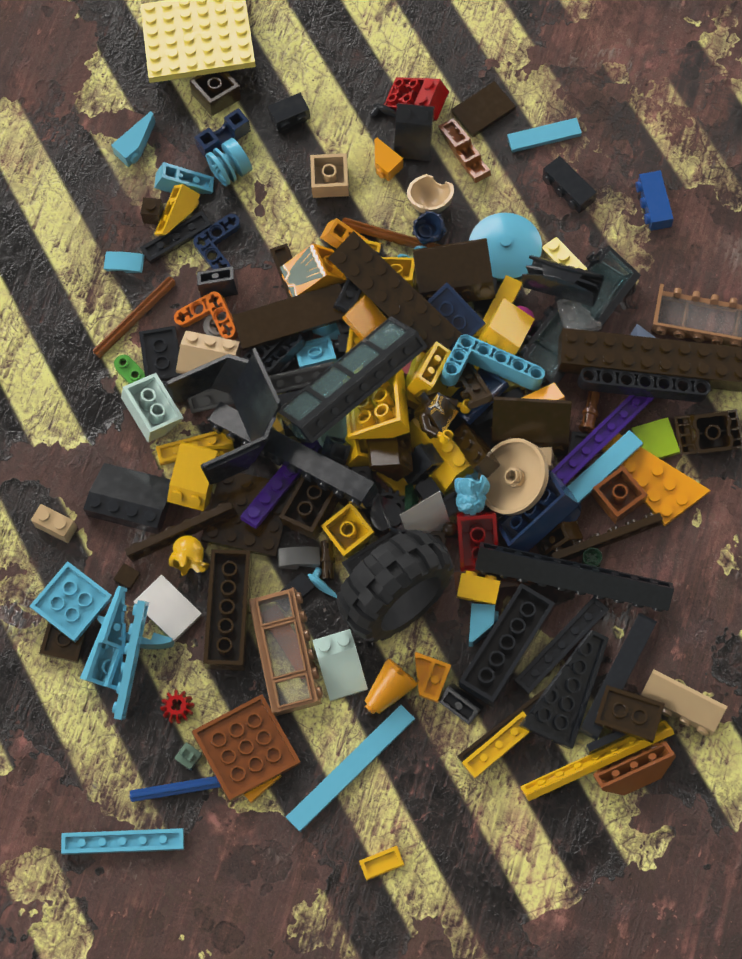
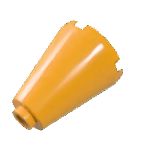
M388 658L364 700L367 703L365 707L372 714L375 712L380 714L413 690L418 683L408 673L403 671L399 665Z

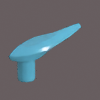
M316 567L313 574H308L310 581L315 587L337 598V594L319 578L322 573L321 568Z

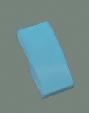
M106 252L104 270L142 273L145 255L131 252Z

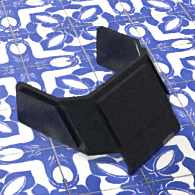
M256 348L252 349L253 354L249 360L227 354L165 383L174 403H179L212 388L229 393L236 406L251 442L201 465V469L211 485L249 469L269 440L274 429L272 426L276 420V415L282 406Z

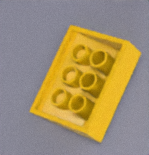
M402 369L346 415L347 438L349 440L394 438L410 432L405 377ZM348 376L343 381V384L346 383L351 377Z

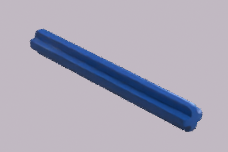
M212 776L131 790L130 800L131 802L220 788L221 786L216 777Z

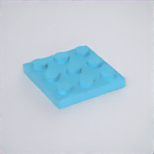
M67 561L29 607L76 643L112 600L113 596Z

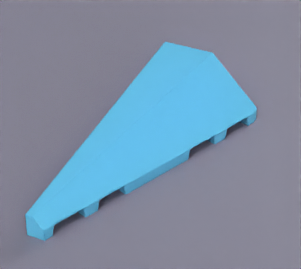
M118 586L80 676L82 680L114 690L117 689L118 682L122 680L123 674H120L123 663L126 638L124 617L127 605H125V592H127V588Z

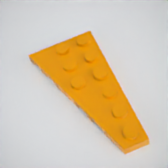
M618 434L601 451L605 453L622 435ZM642 447L617 468L619 469L624 466L648 494L645 504L654 514L660 512L664 526L668 525L711 491Z

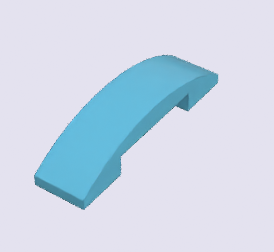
M98 615L97 620L102 625L105 617ZM126 632L125 643L130 641L131 635ZM153 633L151 640L142 637L140 648H170L174 646V641L170 637Z

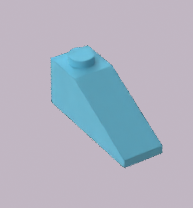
M151 111L111 145L113 153L127 167L136 163L142 156L156 123L154 114Z
M163 162L156 172L154 188L171 193L174 185L184 184L199 194H212L214 177Z

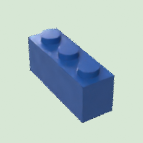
M661 170L639 174L636 190L641 195L640 206L645 210V224L649 225L650 231L672 227L674 218Z

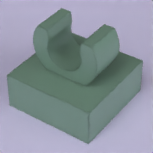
M186 742L174 759L191 771L203 754Z

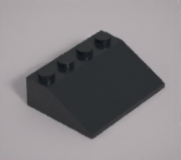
M104 463L88 493L83 510L88 517L159 534L161 533L170 502H167L171 479Z

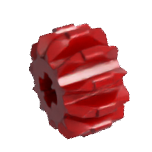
M175 690L174 696L171 693H167L169 699H162L165 705L161 706L160 709L164 711V718L169 717L170 723H173L176 719L177 724H181V718L187 722L188 718L186 715L192 716L194 714L190 710L195 707L194 703H190L192 697H186L187 693L185 691L179 695L178 690ZM176 704H179V706L181 707V709L178 711L175 708Z

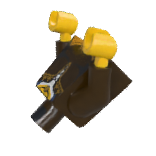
M424 390L419 391L415 395V398L420 403L415 411V416L420 423L421 430L430 439L439 437L441 444H447L454 435L447 428L459 412L457 408H460L463 414L469 413L471 409L466 404L470 399H465L461 403L458 399L448 397L440 392L427 395Z

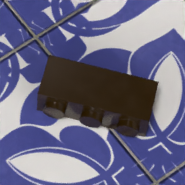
M463 421L453 432L452 438L471 467L488 478L500 466V463L480 433Z

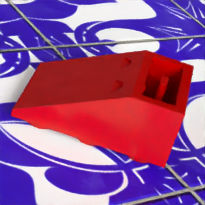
M396 77L384 105L397 111V103L435 106L434 121H437L449 90L441 79Z

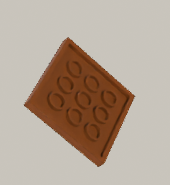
M263 694L192 731L193 737L229 802L301 764Z

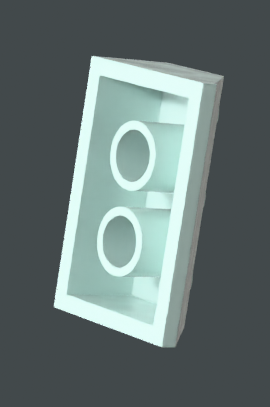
M157 373L122 388L121 399L148 443L165 436L183 420L184 417Z

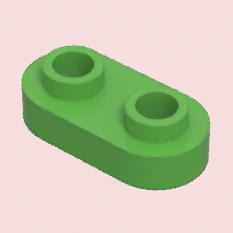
M120 355L115 359L114 367L128 384L145 377L144 371L128 355ZM121 362H126L125 365H120ZM134 374H138V377L133 378L132 376Z

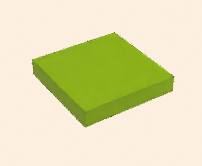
M668 417L631 429L632 433L643 442L641 447L659 459L680 454V449Z

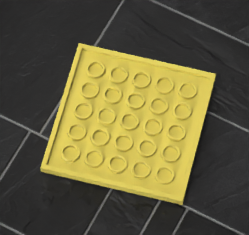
M164 0L140 4L150 83L256 67L246 0Z

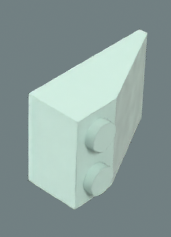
M350 629L312 640L330 701L368 690Z

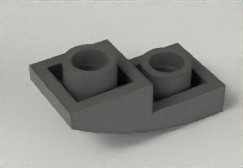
M304 546L278 549V567L296 570L299 566L319 567V547Z

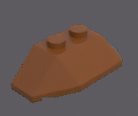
M666 741L656 742L598 769L593 776L602 791L625 796L661 779L676 758V755Z

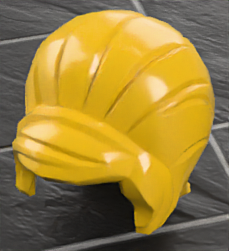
M187 535L175 541L173 552L169 557V565L180 570L181 576L186 575L190 568L197 573H202L209 567V564L203 562L204 548L197 538Z

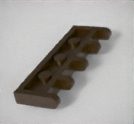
M467 363L454 386L456 388L461 386L464 388L460 396L462 399L470 398L471 400L466 405L469 409H473L493 401V395L473 364Z

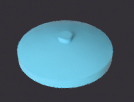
M497 213L484 218L474 227L469 241L487 238L492 276L497 278L498 282H503L506 275L516 280L522 279V274H528L526 265L531 266L533 263L529 256L541 257L542 240L537 228L526 218L514 213Z

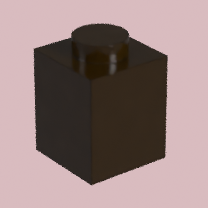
M143 197L140 212L143 223L158 225L164 211L162 200Z

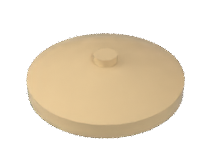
M520 438L508 439L491 449L500 466L487 478L490 483V489L486 495L485 504L497 513L513 516L528 511L540 500L548 483L549 468L546 457L538 446Z

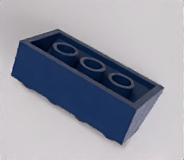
M550 471L546 489L540 500L531 509L522 514L513 516L503 515L497 521V526L508 547L529 552L568 516L579 503L565 484Z

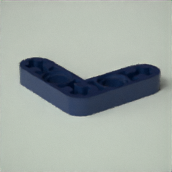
M235 214L226 215L196 235L193 240L195 249L211 270L219 269V262L222 268L231 267L215 245L239 230L240 220ZM229 221L235 222V225L229 224ZM214 230H221L222 234L215 237L212 235ZM199 241L205 242V245L199 244ZM210 253L217 254V258L214 260L208 259L207 256Z

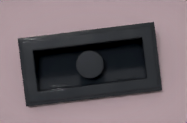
M453 683L446 688L438 701L468 725L474 721L484 708L483 705Z

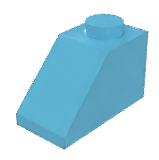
M471 603L469 647H473L494 627L499 611H495V605Z

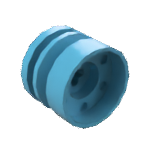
M230 138L221 145L223 153L215 148L213 153L209 152L205 155L212 173L225 187L231 184L230 180L232 182L237 180L235 172L242 177L252 171L249 158L239 143L233 138Z

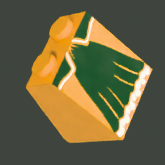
M313 243L280 267L282 278L289 287L291 297L346 282L345 274L328 259L334 253L333 249Z

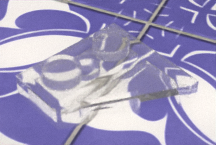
M566 299L557 301L556 305L563 328L587 331L601 329V322H597L591 316V312L584 308L581 303Z

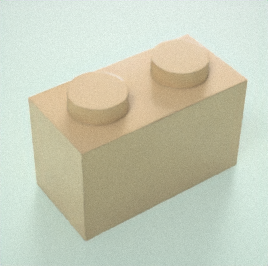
M42 504L39 505L31 519L36 528L66 543H69L78 528L74 520Z

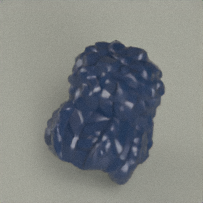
M425 211L424 214L413 221L412 234L423 245L435 243L445 235L446 227L441 214Z

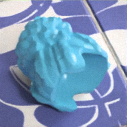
M466 475L465 478H456L454 480V487L457 493L456 506L458 510L470 515L480 513L484 509L486 495L490 489V483L484 475H481L480 479H474L471 475Z

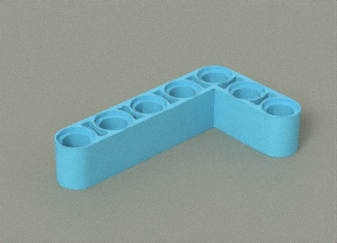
M461 335L444 364L440 380L445 386L455 385L466 364L471 363L529 390H538L544 379L545 371L536 364L475 337Z

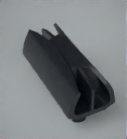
M534 255L529 256L533 263L531 266L526 265L528 274H522V285L524 288L594 307L605 277L603 274L575 268L570 265L567 266L563 263L558 264L556 261H549Z

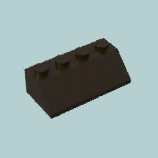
M410 432L394 438L367 439L369 468L396 482L413 472Z

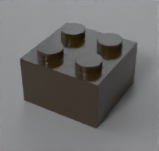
M227 71L200 75L190 80L191 94L211 116L241 100L240 85Z

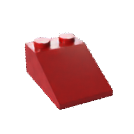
M493 510L481 511L476 513V515L464 514L463 512L456 513L461 572L475 570L480 542L498 545L496 513Z

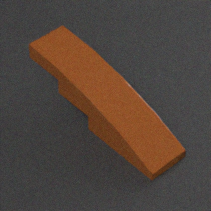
M454 118L438 126L449 147L475 183L491 176L490 169L482 161L481 154L472 145L471 138Z

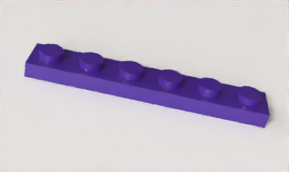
M318 440L314 443L301 442L304 446L318 453L322 450ZM282 465L240 516L241 520L257 529L301 474H293L287 470L286 466Z

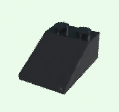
M397 103L394 151L403 159L430 161L435 106Z

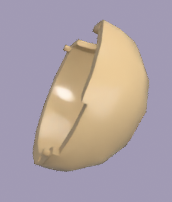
M428 174L414 179L407 189V197L410 204L423 214L425 211H432L436 214L441 213L451 204L454 196V186L452 183L446 181L445 184H439L434 180L433 176Z

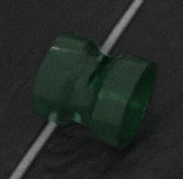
M588 548L583 553L581 563L600 567L602 553L597 548Z

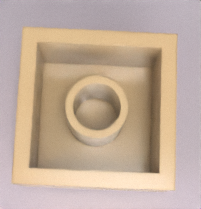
M347 153L310 155L313 198L349 196Z

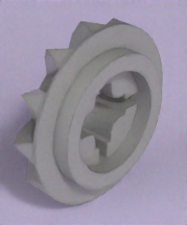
M221 312L218 315V320L220 321L226 318V313ZM208 315L203 323L204 332L206 335L223 338L214 327L216 324L212 315ZM224 325L228 331L227 335H230L231 329L227 325Z

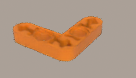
M210 292L179 309L174 314V321L181 327H188L211 314L223 338L235 340L238 336L226 301L218 292ZM215 297L217 298V304L220 306L219 308L213 303ZM203 305V311L200 314H196V307ZM221 312H226V318L219 321L218 315ZM182 315H185V321L182 322ZM224 325H227L231 329V334L229 336L227 335V328Z

